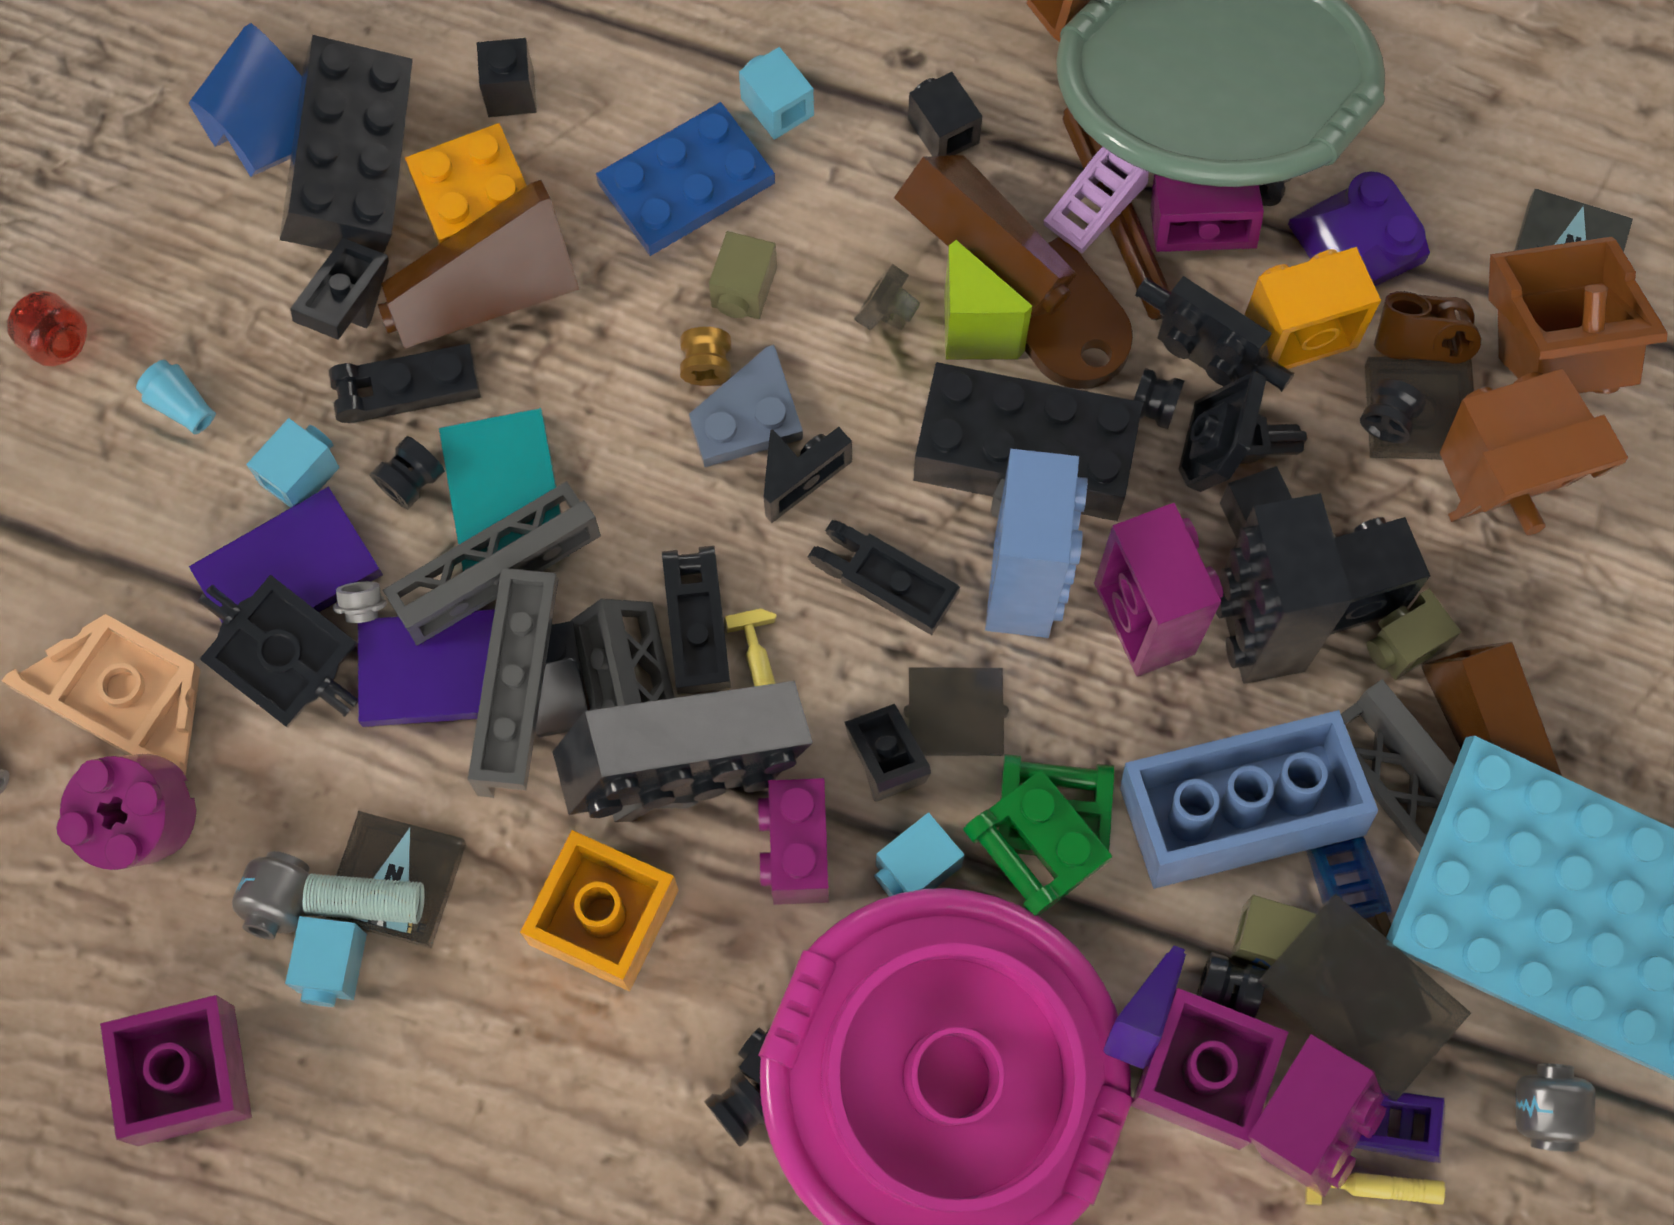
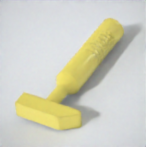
M761 608L728 615L724 618L727 633L744 630L749 646L746 659L754 686L775 684L766 649L759 645L754 627L774 623L776 614Z
M1354 1172L1349 1175L1342 1187L1339 1188L1345 1189L1351 1195L1359 1197L1440 1205L1444 1204L1445 1184L1444 1181L1412 1179ZM1306 1187L1305 1204L1320 1206L1322 1204V1196Z

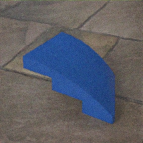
M250 23L242 29L188 104L214 147L229 141L246 171L252 177L291 159L302 76L278 47L262 31Z

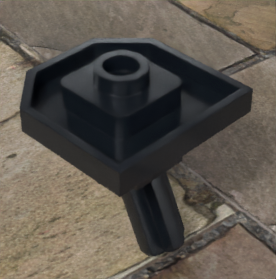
M1253 371L1194 402L1178 468L1187 487L1202 492L1229 480L1240 464H1252L1273 455H1299L1304 451V442L1308 440L1307 433L1302 431L1298 424L1268 425L1267 418L1259 414L1267 377Z

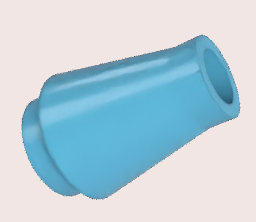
M160 360L151 365L137 382L136 389L142 394L143 403L183 425L194 435L205 430L215 418L216 412L207 405L178 364L171 365L166 360Z

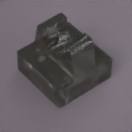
M892 264L876 281L853 320L868 330H871L880 320L902 330L906 322L911 321L920 306V302L902 288L909 274Z

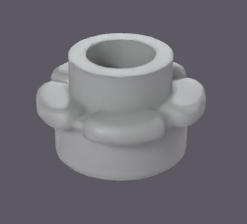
M370 581L354 582L342 585L336 589L338 603L333 605V611L338 614L345 613L346 622L349 623L368 622L378 618V610L384 608L387 601L381 596L379 583Z

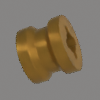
M695 327L682 333L680 336L681 350L685 353V359L680 363V377L685 382L698 386H715L727 382L731 378V363L726 360V354L731 350V335L727 331L715 327Z

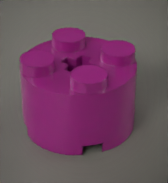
M135 754L108 756L89 760L79 767L65 787L60 804V818L56 827L57 834L64 844L69 845L77 856L97 868L119 870L152 864L174 854L187 842L196 819L195 798H190L188 788L184 782L188 780L182 770L173 762L161 756Z

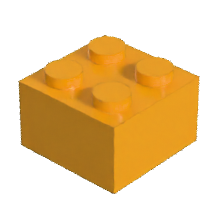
M500 123L404 157L438 244H441L527 186Z
M1357 247L1341 252L1329 249L1318 253L1308 262L1291 267L1288 264H1279L1263 272L1258 277L1244 315L1272 333L1267 343L1269 357L1283 367L1290 369L1358 348L1381 299Z
M571 830L520 933L530 946L630 992L679 889L673 875Z

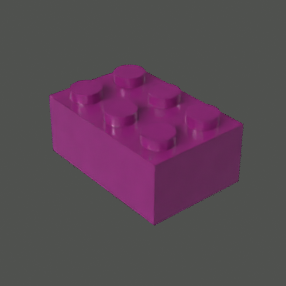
M1175 503L1112 525L1094 581L1097 592L1136 677L1194 656L1221 603L1220 598L1223 596L1221 582L1217 573L1211 566L1205 568L1197 551L1199 548V538L1193 523L1187 517L1182 519Z

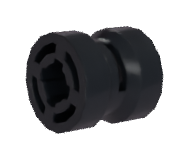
M406 436L396 446L395 456L389 462H381L370 473V476L384 493L398 505L408 510L420 498V489L425 484H433L445 470L433 454L412 437Z
M1211 952L1204 966L1196 995L1255 1018L1266 985L1267 969L1251 964L1244 968L1232 965L1228 957Z

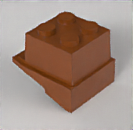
M1613 237L1490 254L1488 300L1498 310V357L1518 379L1532 372H1540L1543 375L1563 368L1578 393L1610 394L1617 392L1620 387L1640 385L1646 345L1667 342L1668 332L1636 282L1635 269Z
M1563 368L1543 375L1540 372H1532L1520 377L1513 384L1494 390L1490 387L1480 388L1471 392L1462 400L1440 451L1441 458L1460 498L1456 510L1449 513L1448 516L1451 522L1510 504L1525 534L1533 535L1543 530L1546 524L1531 497L1566 487L1588 474H1591L1593 478L1603 476L1626 463L1628 456L1605 414L1597 417L1592 415Z

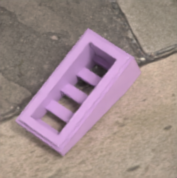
M1102 147L1044 219V225L1082 254L1148 184L1149 172L1131 165ZM1099 181L1114 191L1113 195L1109 196L1098 188L1096 184ZM1086 197L1101 208V210L1096 213L1081 202V200ZM1072 211L1089 225L1083 230L1066 216Z

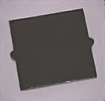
M909 667V705L904 707L903 714L906 718H909V729L924 756H1004V718L1008 716L1009 708L1003 705V668Z

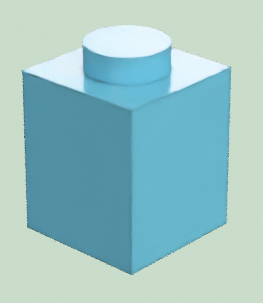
M780 47L766 55L754 57L739 71L742 101L774 140L814 116V88Z
M290 418L283 423L246 464L259 485L290 508L316 494L340 468L330 451L334 446L331 440L313 425L303 429Z
M928 812L876 854V867L879 872L874 876L888 896L921 889H935L962 867L964 854Z
M299 916L285 984L302 994L301 1002L311 1005L335 1007L336 998L354 1000L367 933L356 923Z

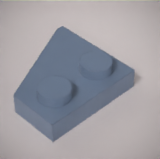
M774 345L762 350L689 413L691 427L704 468L768 450L771 429L786 444L803 440V429Z

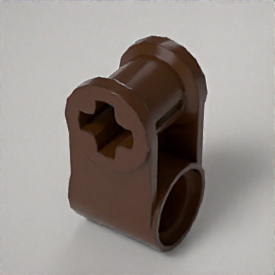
M1396 291L1390 293L1385 298L1374 346L1381 354L1394 359H1422L1455 364L1463 363L1473 358L1481 347L1482 338L1478 328L1473 325L1475 322L1474 310L1465 299ZM1455 310L1459 312L1460 320H1457ZM1447 340H1451L1453 350L1449 348Z

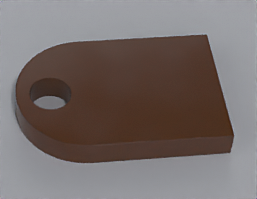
M1057 237L1048 244L1077 275L1067 287L1071 291L1069 298L1058 311L1052 315L1047 313L1030 318L1025 352L1047 378L1059 385L1074 389L1098 387L1115 378L1125 366L1132 346V326L1124 309L1081 254L1062 238ZM1088 349H1100L1107 354L1109 362L1101 367H1093L1083 360L1081 354Z

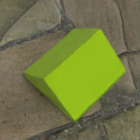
M955 240L948 248L944 292L945 360L1018 359L1025 351L1032 305L961 243Z

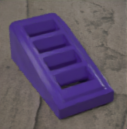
M1174 945L1118 1015L1105 1042L1106 1044L1103 1049L1105 1054L1141 1069L1148 1066L1162 1038L1186 957L1185 949Z
M1381 1090L1384 1099L1380 1105L1386 1108L1384 1118L1375 1135L1369 1139L1362 1135L1354 1148L1408 1159L1441 1163L1446 1108L1445 1099ZM1391 1109L1402 1111L1399 1138L1388 1137ZM1415 1113L1426 1115L1423 1142L1412 1140Z

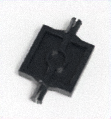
M1185 276L1180 279L1171 293L1150 280L1149 277H1146L1140 284L1135 296L1158 309L1162 317V324L1157 339L1162 341L1166 349L1174 356L1181 359L1188 358L1206 370L1207 375L1215 383L1224 387L1255 371L1267 377L1266 381L1283 392L1292 380L1295 373L1269 357L1267 343L1272 334L1271 332Z
M269 575L253 596L241 601L238 605L213 584L207 588L206 592L222 604L221 607L204 594L201 595L198 603L220 618L223 623L216 640L200 657V660L285 727H289L307 705L319 698H322L335 708L343 717H346L351 712V709L335 697L336 695H339L353 707L358 703V698L334 681L340 664L358 643L272 575Z

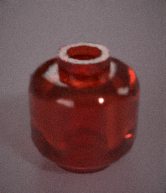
M41 290L29 293L21 298L11 309L7 320V333L13 344L32 360L42 366L55 367L71 361L82 351L87 339V324L83 315L54 292Z

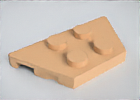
M104 614L84 626L77 636L71 639H63L45 650L48 655L47 657L24 671L19 672L14 669L2 679V682L9 688L129 755L153 754L161 756L177 765L186 776L201 669L194 662L109 615Z

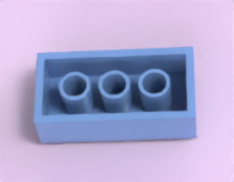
M1010 449L995 532L985 631L1049 638L1053 621H1063L1065 603L1067 604L1069 599L1070 585L1074 583L1076 565H1079L1083 538V531L1079 530L1081 512H1084L1088 478L1077 477L1079 456Z
M1339 710L1127 762L1124 766L1120 791L1153 889L1365 836L1378 812L1377 805Z

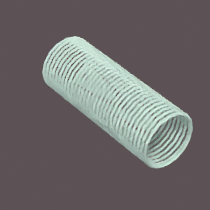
M311 873L308 875L304 885L303 910L306 915L311 916L321 915L322 917L356 918L357 920L370 919L371 921L381 920L385 922L395 921L396 923L409 922L410 924H417L420 922L423 913L424 885L417 881L414 883L410 881L404 882L403 880L401 882L399 880L390 881L388 879L386 881L385 879L379 880L375 878L372 880V878L365 879L364 877L351 878L350 876L340 877V875L337 877L336 875L326 876V874L316 875Z

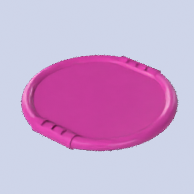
M951 888L903 892L868 904L834 924L807 951L803 950L758 1054L761 1057L760 1090L765 1126L781 1169L797 1196L824 1225H1072L1090 1205L1095 1204L1133 1101L1131 1097L1130 1064L1108 1056L1103 1051L1105 1042L1118 1017L1116 1007L1099 975L1079 949L1055 927L1017 904L980 892Z

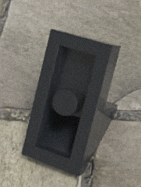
M342 237L290 308L292 321L337 340L341 338L351 323L368 328L372 321L382 287L381 283H383L389 263L388 255Z
M837 427L827 436L819 434L813 437L804 445L799 457L796 456L773 429L770 430L763 497L765 516L771 523L852 463V440L840 427Z
M573 621L552 624L536 726L538 738L568 732L584 711H589Z
M895 704L844 722L849 740L865 769L871 794L875 802L926 783L931 775L930 765Z

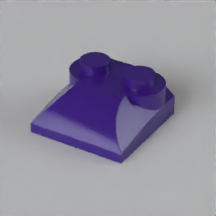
M1369 171L1357 175L1347 189L1289 219L1288 226L1310 259L1325 250L1335 249L1337 252L1357 247L1374 286L1425 263L1430 254L1423 224L1393 180L1379 172Z

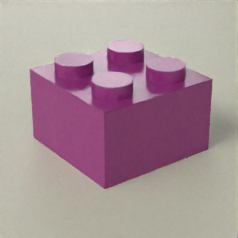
M1177 988L1162 1038L1148 1066H1145L1142 1070L1131 1106L1240 1150L1252 1143L1248 1135L1262 1113L1289 1032Z
M217 995L100 1023L116 1140L135 1146H142L252 1118L234 1005Z
M1310 1034L1248 1137L1265 1161L1322 1197H1325L1331 1185L1339 1189L1349 1177L1356 1162V1158L1350 1154L1360 1137L1363 1135L1368 1139L1371 1138L1384 1118L1386 1108L1380 1105L1384 1097L1375 1072Z

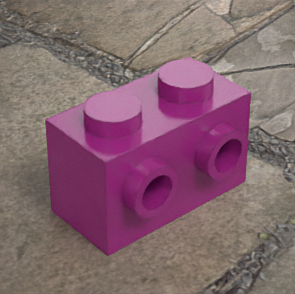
M1154 174L1150 213L1156 252L1257 249L1264 214L1259 185L1242 187L1207 186L1176 181Z
M825 778L768 780L769 798H758L759 831H770V852H760L761 886H771L774 905L829 903Z

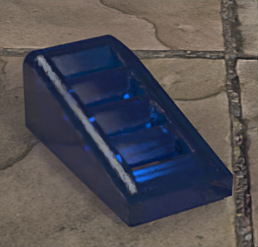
M1364 836L1306 850L1331 931L1385 911L1388 917L1393 913L1386 889ZM1352 852L1354 860L1330 866L1326 858ZM1358 872L1360 881L1337 885L1334 878ZM1364 892L1366 901L1345 905L1343 896Z

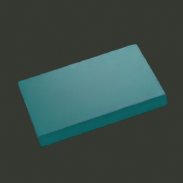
M541 408L439 428L458 545L557 487ZM560 504L545 513L543 524L561 514ZM534 519L526 524L533 525ZM511 532L500 539L497 551L521 538L524 534ZM488 546L482 549L481 552L487 553ZM465 559L461 562L462 570L465 571L479 562Z

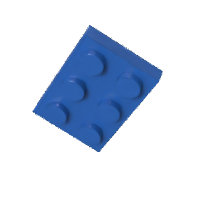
M722 102L596 173L598 185L649 256L775 184L774 171Z

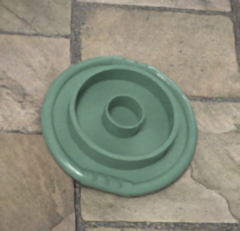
M1090 0L1060 32L1061 40L1056 58L1057 77L1066 106L1075 120L1097 143L1118 158L1152 174L1176 181L1217 187L1255 186L1284 181L1301 176L1324 165H1332L1385 102V68L1378 42L1361 16L1344 0Z

